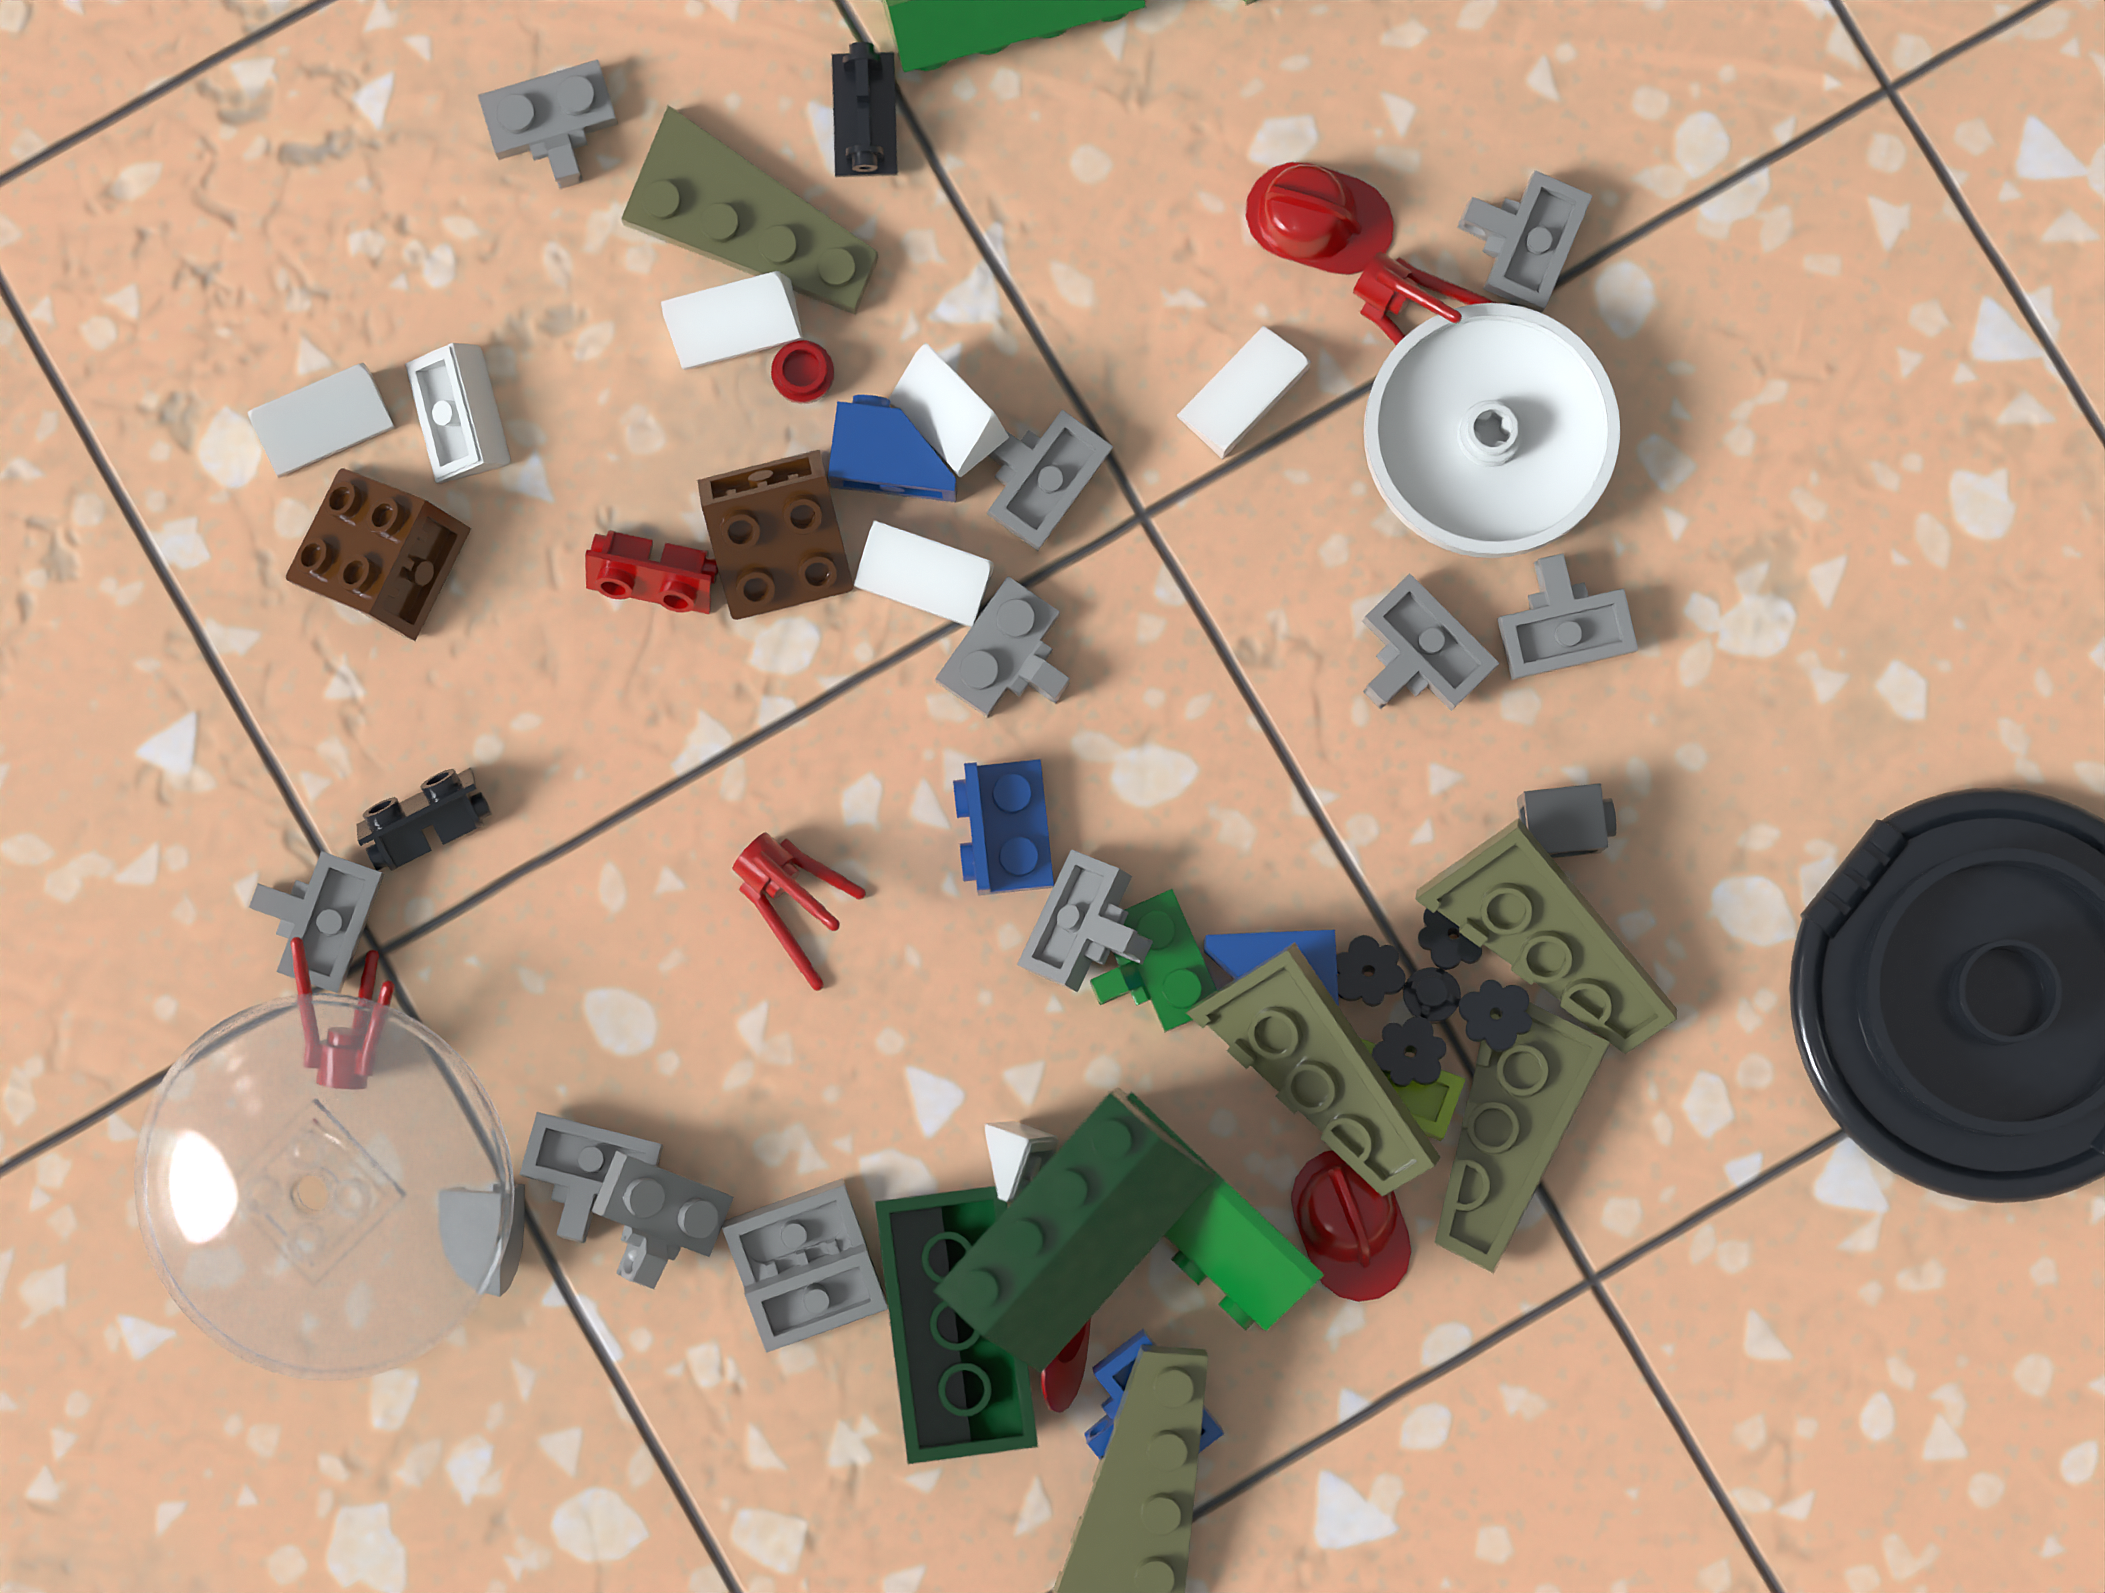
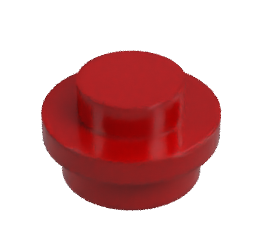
M799 340L785 345L777 352L771 366V377L776 390L786 400L797 404H808L821 399L829 391L834 380V366L830 355L822 346L812 341Z

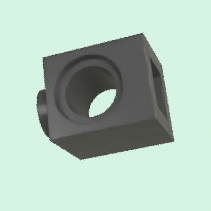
M1601 783L1524 791L1517 798L1519 819L1552 858L1601 853L1608 848L1607 837L1616 836L1614 803L1612 798H1602Z

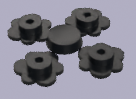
M1427 908L1423 915L1425 927L1418 934V943L1423 949L1431 950V960L1438 968L1420 969L1413 973L1405 983V973L1400 966L1396 965L1399 960L1397 949L1391 945L1380 947L1373 937L1367 935L1354 938L1349 944L1348 952H1341L1336 955L1337 973L1339 974L1337 977L1338 995L1342 999L1356 1001L1362 998L1366 1005L1375 1007L1383 1002L1385 994L1393 995L1403 989L1404 1003L1413 1017L1405 1021L1403 1026L1398 1023L1385 1025L1382 1030L1383 1041L1377 1043L1372 1050V1057L1382 1072H1390L1391 1082L1398 1087H1406L1412 1080L1420 1085H1430L1438 1080L1441 1074L1439 1060L1445 1056L1447 1046L1440 1037H1433V1027L1431 1024L1447 1020L1456 1011L1458 1006L1461 1017L1468 1022L1465 1030L1467 1037L1474 1042L1485 1040L1486 1044L1494 1051L1504 1052L1511 1049L1516 1043L1517 1034H1526L1532 1027V1018L1526 1012L1529 1007V995L1520 986L1509 985L1503 988L1498 981L1487 980L1480 986V992H1469L1461 998V990L1457 980L1445 970L1457 967L1461 961L1467 964L1478 962L1482 956V948L1459 932L1460 927L1437 910L1433 913ZM1457 935L1459 938L1451 939L1449 936ZM1371 972L1373 973V975L1367 977L1364 975V973ZM1497 1014L1501 1018L1496 1020L1491 1018V1015ZM1412 1052L1415 1056L1410 1058L1405 1056V1053Z

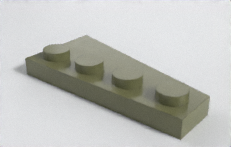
M669 105L666 108L621 218L624 226L751 275L759 276L780 271L791 279L793 291L855 315L879 258L878 251Z
M1519 818L1417 889L1416 901L1433 913L1436 910L1460 927L1459 932L1480 948L1484 944L1512 965L1511 970L1529 984L1532 985L1535 982L1560 1000V1006L1609 1041L1624 1054L1677 1020V1008Z
M1295 942L1194 1004L1186 1012L1200 1027L1209 1026L1230 1046L1227 1052L1245 1069L1251 1066L1278 1091L1275 1097L1295 1114L1299 1110L1322 1132L1321 1139L1381 1196L1388 1194L1431 1169L1441 1158Z
M1530 1002L1526 1012L1532 1018V1027L1526 1034H1517L1516 1043L1511 1049L1498 1052L1492 1050L1485 1040L1480 1043L1470 1095L1461 1125L1459 1143L1435 1239L1436 1245L1493 1274L1610 1046L1609 1041ZM1497 1014L1491 1015V1018L1496 1020L1501 1018Z
M1154 1345L1140 1346L1113 1421V1431L1104 1456L1100 1457L1093 1477V1486L1082 1517L1079 1516L1071 1538V1548L1063 1570L1058 1574L1052 1593H1185L1208 1366L1206 1349Z

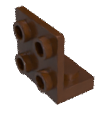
M820 449L697 480L701 508L730 615L734 620L853 590L854 585Z
M341 468L337 472L286 574V580L298 587L359 611L393 632L416 641L472 528L425 499Z

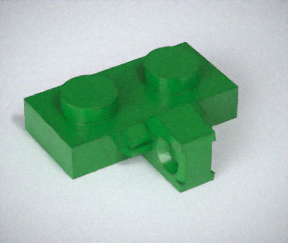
M1170 889L1125 909L1128 915L1123 925L1153 941L1143 964L1113 953L1119 967L1090 980V985L1100 1005L1129 992L1136 1006L1151 1001L1164 1033L1193 1021L1186 1012L1194 1004L1217 991L1173 889Z

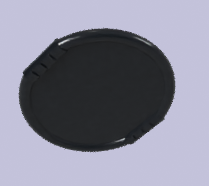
M1971 788L1947 792L1915 802L1882 820H1875L1800 914L1802 921L1797 933L1791 960L1790 1009L1796 1044L1806 1073L1818 1097L1831 1117L1847 1136L1870 1157L1906 1180L1943 1195L1989 1203L2028 1202L2074 1191L2104 1177L2105 820L2075 804L2056 797L2009 788Z

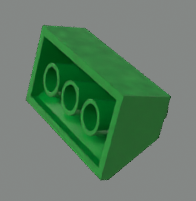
M882 0L893 43L904 73L916 69L921 71L935 70L946 65L949 60L975 53L983 55L995 54L1006 49L1012 43L1034 37H1057L1067 32L1071 27L1097 20L1101 22L1116 21L1125 17L1130 11L1146 7L1145 0Z
M1131 1092L1128 1096L1217 1175L1164 1235L1179 1250L1171 1260L1198 1286L1208 1277L1226 1295L1218 1305L1245 1331L1254 1322L1262 1330L1267 1331L1324 1274Z

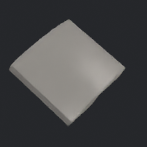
M843 1178L724 1221L722 1230L744 1286V1294L766 1353L888 1309Z

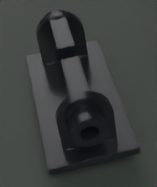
M852 43L849 45V53L832 54L835 177L898 175L894 52L874 53V44Z
M471 768L459 774L456 773L455 769L442 771L422 783L420 786L422 792L400 803L396 797L383 800L363 813L365 820L356 824L357 841L362 846L374 840L375 844L367 847L366 851L377 871L387 866L393 871L432 851L422 829L433 825L443 845L484 826L482 819L492 815V811L482 792L473 796L469 795V792L476 789L475 777Z

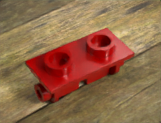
M609 530L607 535H594L591 550H586L585 553L586 589L598 591L612 599L623 600L633 598L660 604L674 612L685 613L694 611L710 614L711 584L716 582L718 567L715 558L709 557L708 550H699L665 542L660 562L649 560L653 549V540L618 533L613 530Z

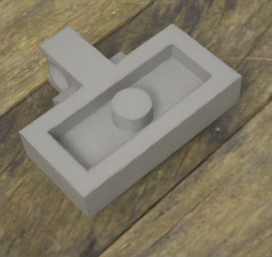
M598 59L478 95L498 160L531 151L534 161L548 157L559 189L583 182L574 149L588 145L585 134L618 125Z
M1535 170L1528 181L1520 203L1505 198L1501 208H1498L1472 197L1464 209L1457 228L1486 241L1482 252L1496 258L1483 289L1523 307L1542 313L1546 308L1593 195Z
M1064 410L1060 411L1041 438L1028 430L1020 441L1006 431L1009 438L988 455L1002 466L995 475V478L1004 484L1005 488L989 508L987 515L1037 551H1039L1113 448L1111 444Z
M1564 553L1540 558L1534 562L1540 592L1528 595L1530 610L1500 616L1497 619L1511 680L1638 651L1625 590L1619 589L1588 596L1585 582L1571 585Z
M1410 573L1362 621L1386 645L1376 655L1386 667L1363 691L1380 710L1406 686L1415 696L1428 687L1452 711L1500 664Z
M1008 576L935 678L936 683L986 718L989 717L1007 690L1020 697L1027 686H1030L1056 704L1069 686L1070 678L1046 661L1053 649L1042 640L1059 618L1060 611Z
M1071 849L1017 965L1033 974L1078 992L1092 961L1104 965L1110 951L1143 964L1153 941L1137 934V931L1124 926L1123 924L1128 912L1118 907L1132 876L1120 868Z
M321 851L310 883L306 884L295 880L291 894L258 883L249 908L281 919L276 934L288 938L276 972L295 978L290 943L294 937H300L304 943L311 984L340 994L384 873Z
M537 1112L520 1175L554 1184L551 1200L565 1204L557 1235L564 1239L585 1243L594 1212H592L593 1206L616 1151L658 1167L663 1145Z
M616 1151L592 1212L624 1225L621 1241L628 1243L616 1273L631 1282L654 1289L668 1259L673 1261L676 1259L681 1250L680 1246L710 1257L734 1197Z

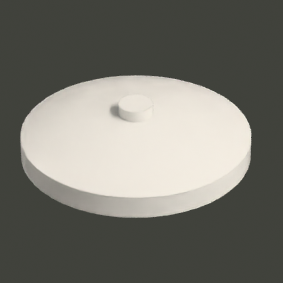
M1483 303L1458 307L1455 310L1462 315L1459 323H1452L1440 315L1425 321L1397 344L1381 366L1373 383L1364 417V446L1368 467L1377 489L1392 512L1407 527L1428 542L1458 554L1481 558H1501L1526 554L1543 548L1570 532L1590 512L1604 492L1612 476L1620 444V418L1616 396L1607 373L1593 351L1581 338L1555 319L1540 312L1510 304Z

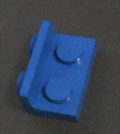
M1041 759L977 766V762L964 763L965 779L953 780L957 818L970 817L972 842L960 843L963 881L976 880L978 896L1053 888L1054 880Z

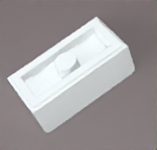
M780 271L762 274L661 302L663 316L683 370L803 340L791 279Z
M1263 326L1178 413L1177 417L1223 459L1309 370L1311 361L1299 350Z
M451 343L405 363L436 483H445L494 470L510 463L506 439L483 351L480 346Z
M927 343L923 344L914 355L890 395V404L893 408H899L904 412L931 448L961 478L1004 443L1009 436L993 410Z
M365 363L354 365L247 412L252 426L279 478L395 428L373 375Z
M873 521L854 587L972 627L990 582L994 564L985 558L878 521Z
M1015 1121L985 1124L986 1139L999 1199L1007 1202L1016 1199L1055 1155L1059 1140H1057L1058 1136Z

